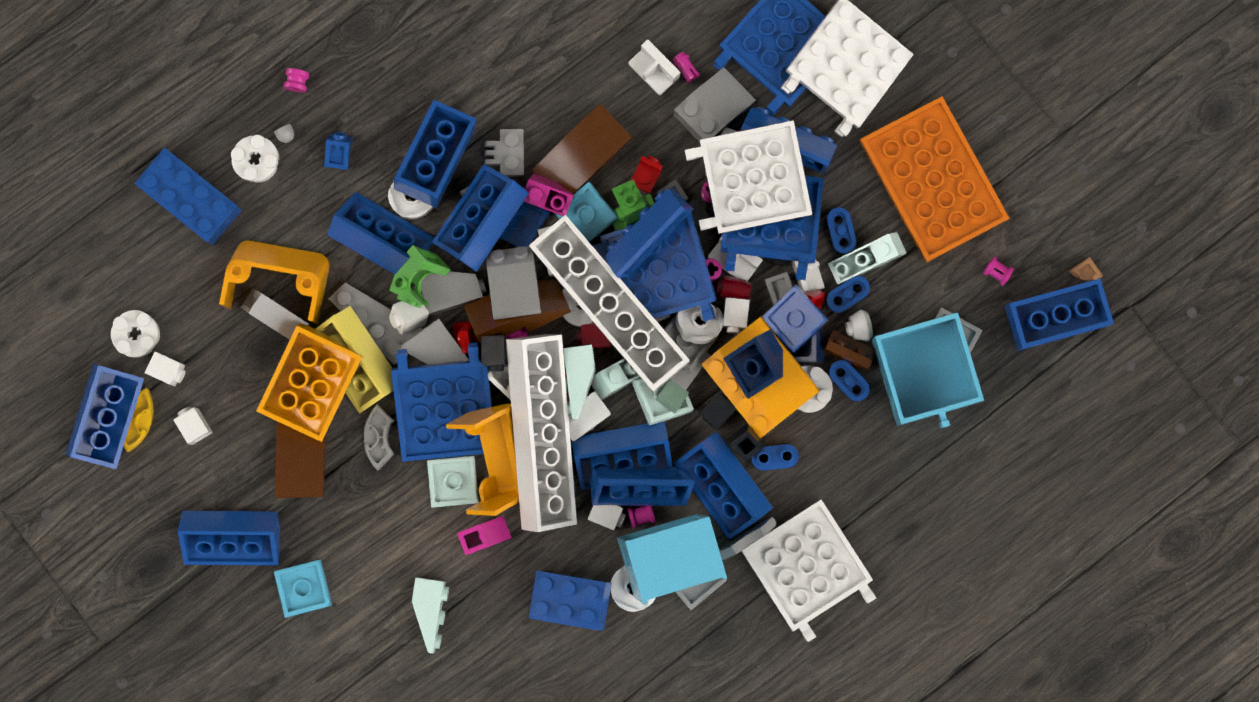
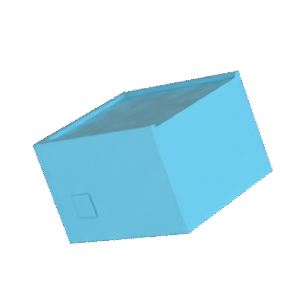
M958 313L881 334L873 338L872 345L875 349V355L897 426L937 415L940 428L950 426L945 414L946 412L984 401Z
M694 514L617 537L633 596L643 604L647 603L649 599L719 578L727 579L709 516Z

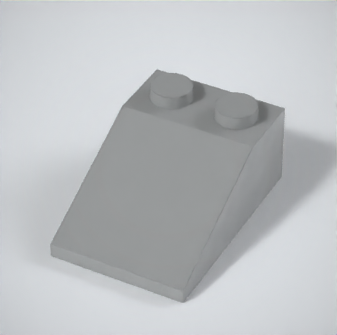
M723 67L674 109V116L700 142L701 139L716 137L722 134L724 128L729 127L756 100Z
M525 246L490 251L486 257L493 319L541 313L536 265L531 248Z

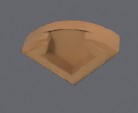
M1090 257L1069 271L1074 277L1083 281H1093L1103 277Z

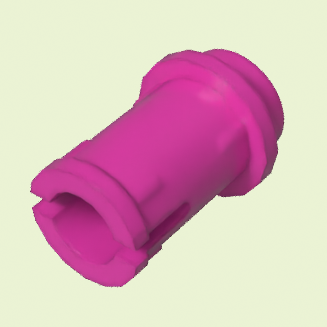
M682 52L673 58V65L678 67L686 82L690 83L691 79L694 81L700 74L690 62V56Z

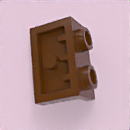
M833 330L823 352L866 371L872 363L871 359L875 349Z

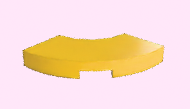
M148 388L141 390L124 443V448L127 452L136 448L144 440L152 424L154 409L153 400Z

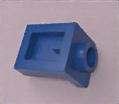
M334 132L326 139L324 167L348 170L353 137L347 136L344 132Z

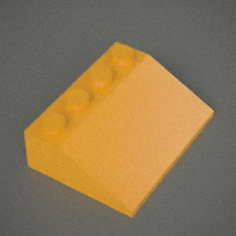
M759 317L701 364L759 438H762L820 392L819 388L773 332L783 349V377L747 399L723 358L754 337L771 329L762 317Z
M300 322L291 336L256 411L322 442L363 356L324 333Z

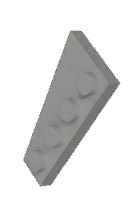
M344 283L329 298L340 311L351 306L380 351L394 365L397 364V350L402 349L400 345L422 330V328H417L401 335L397 328L391 325L389 319L391 310L347 283Z

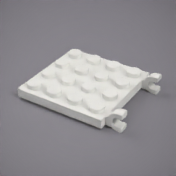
M838 0L785 70L790 74V77L785 81L781 89L789 94L795 90L799 82L844 118L834 132L840 137H843V135L847 136L852 129V125L855 128H859L914 54L850 1Z
M794 121L701 139V147L685 150L687 161L701 157L704 159L715 217L699 220L701 230L717 227L718 234L812 215Z
M819 500L741 550L791 630L795 631L799 628L808 642L816 636L807 622L852 593L859 590L866 603L876 599L868 586V583L873 581V579L822 500Z

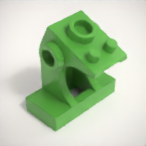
M634 180L612 188L619 205L618 208L613 210L619 217L612 224L615 231L625 229L631 223L635 225L640 219L638 215L647 206L651 208L655 204L650 194L641 196Z
M412 245L407 251L410 258L394 275L389 291L398 294L396 299L418 308H421L422 305L429 307L430 304L421 294L422 281L430 274L446 276L451 269L437 254Z

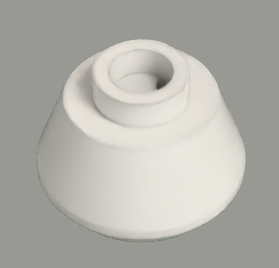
M859 310L848 318L849 322H845L847 335L852 336L854 340L869 341L872 338V324L866 311Z

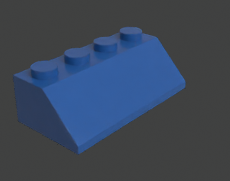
M751 107L741 131L789 122V120L780 116L778 118L769 115L770 112L763 108L757 107L754 109ZM804 126L795 127L802 165L824 174L837 147L833 143L834 140L824 135H821V137L813 135L812 130Z
M484 164L432 243L477 272L529 192L514 180Z
M663 189L655 197L657 202L651 208L647 206L638 215L640 217L639 221L635 225L629 224L622 232L624 236L618 242L616 240L613 241L606 248L608 253L604 256V259L617 278L629 277L693 210L674 189H668L667 191Z
M357 192L334 214L327 233L328 236L337 242L342 243L393 274H396L410 258L407 251L412 245L429 251L435 238Z
M93 364L65 455L117 469L144 378Z
M664 421L651 426L647 423L581 436L576 441H572L581 490L591 489L590 479L593 469L608 467L610 469H622L624 467H631L633 469H646L649 467L656 469L673 468Z
M718 432L712 434L673 463L676 468L689 471L694 479L692 490L729 540L773 509Z
M608 467L593 469L590 479L592 505L686 506L694 486V479L688 470H680L679 468L656 469L649 467L646 469H633L631 467H624L622 469H610Z
M182 511L178 527V537L184 565H279L280 525L278 512Z

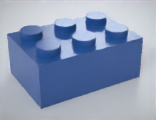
M536 571L529 619L592 630H604L612 583L546 571Z

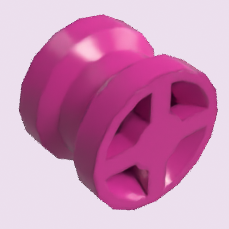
M287 68L285 73L287 81L284 82L283 88L293 92L305 93L307 90L305 82L309 79V73L299 69Z

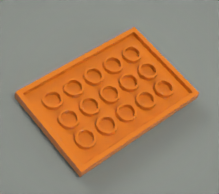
M943 96L860 139L862 147L926 263L1010 219Z

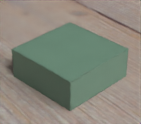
M670 379L657 396L656 401L673 413H676L689 392Z

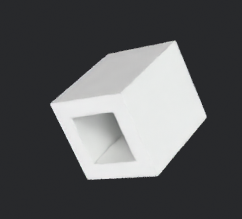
M725 299L723 328H727L728 333L739 334L741 330L747 328L749 300Z
M400 301L393 304L389 319L391 325L397 328L399 333L403 335L424 326L429 311L425 305L418 308Z
M154 352L145 373L167 384L176 386L177 383L183 380L186 371L184 370V364Z
M190 406L179 411L177 413L178 417L174 419L187 444L194 445L213 433L198 408L193 407L191 409Z
M593 505L588 520L615 530L616 526L621 527L625 514L622 513L623 508L616 505Z

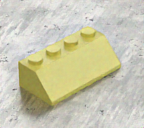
M351 306L333 315L316 328V330L363 356L345 392L359 414L394 391L391 365Z

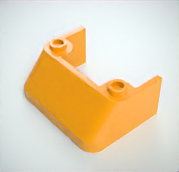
M255 241L241 242L227 265L219 304L231 309L236 284L244 283L248 280L252 267L296 274V288L299 293L312 297L308 320L318 325L329 273V260L321 253Z
M511 404L470 411L447 423V429H465L469 435H480L489 477L485 478L479 486L481 501L466 509V513L496 516L518 503L519 492Z

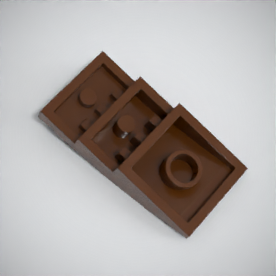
M600 103L532 171L537 175L556 181L572 194H575L585 184L590 182L615 157V154L632 140V137Z
M557 279L537 281L541 313L494 320L490 294L464 305L478 341H481L482 336H492L498 332L508 336L526 327L528 332H531L570 313L571 310Z
M277 421L275 498L324 497L325 450H327L326 434L321 442Z

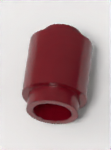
M724 275V279H719L716 293L721 294L720 299L735 298L749 300L752 283L746 282L745 279Z

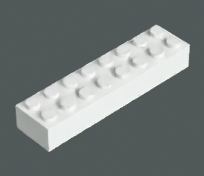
M566 215L529 245L531 250L653 393L690 362L688 357L623 281L615 276L605 260Z
M543 334L506 339L522 530L541 532L576 525L577 517L562 335Z

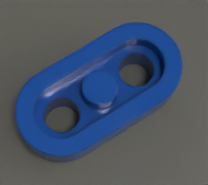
M834 208L829 212L826 219L832 247L839 254H848L856 246V237L851 217L846 209ZM840 217L842 219V223L836 224L834 222V218ZM841 239H845L848 242L846 247L840 245L839 241Z
M855 276L841 284L827 295L826 305L828 309L834 313H841L861 301L870 291L869 282L864 277ZM854 285H859L861 287L860 293L854 292ZM836 297L840 298L842 301L841 305L839 306L835 305L833 302L834 298Z
M839 360L830 366V379L850 400L858 402L868 396V383L847 361ZM841 368L844 370L845 374L843 377L837 376V369ZM853 386H859L861 392L859 394L853 393Z
M789 444L765 446L751 457V462L756 469L761 471L793 467L797 463L799 454L797 449ZM784 452L791 454L789 461L783 459ZM761 454L767 455L768 460L766 463L760 462L759 456Z

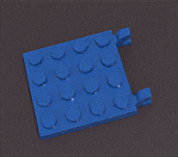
M760 0L720 44L719 48L723 52L714 61L713 66L720 71L732 58L776 96L766 109L773 117L783 104L789 108L805 91L806 87L800 82L792 93L787 94L781 89L782 85L790 77V74L785 70L826 16L807 0Z
M805 176L812 215L722 233L720 252L727 253L725 271L734 272L736 255L742 254L798 261L796 279L806 280L808 263H815L824 178Z
M691 211L629 277L620 278L654 319L696 306H700L704 321L716 318L710 302L717 301ZM624 229L600 236L605 255L608 253L606 248L613 241L616 240L618 242L624 236L622 234Z
M478 342L468 343L470 361L408 367L407 349L397 350L398 368H392L391 374L402 462L484 454L479 434L469 435L465 429L446 428L447 423L470 411L492 407L488 367L481 365Z

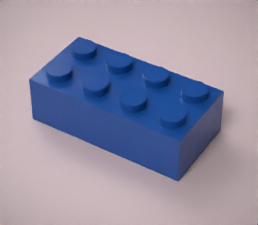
M433 100L394 178V189L437 208L476 130L477 119Z
M165 147L134 183L212 246L242 211L236 204Z
M1101 278L1004 306L1017 352L1114 324Z

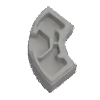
M378 404L370 412L364 428L365 451L377 471L395 454L388 440L390 427L395 420Z
M768 518L753 526L719 550L722 560L736 555L754 541L768 534L777 524L774 518Z

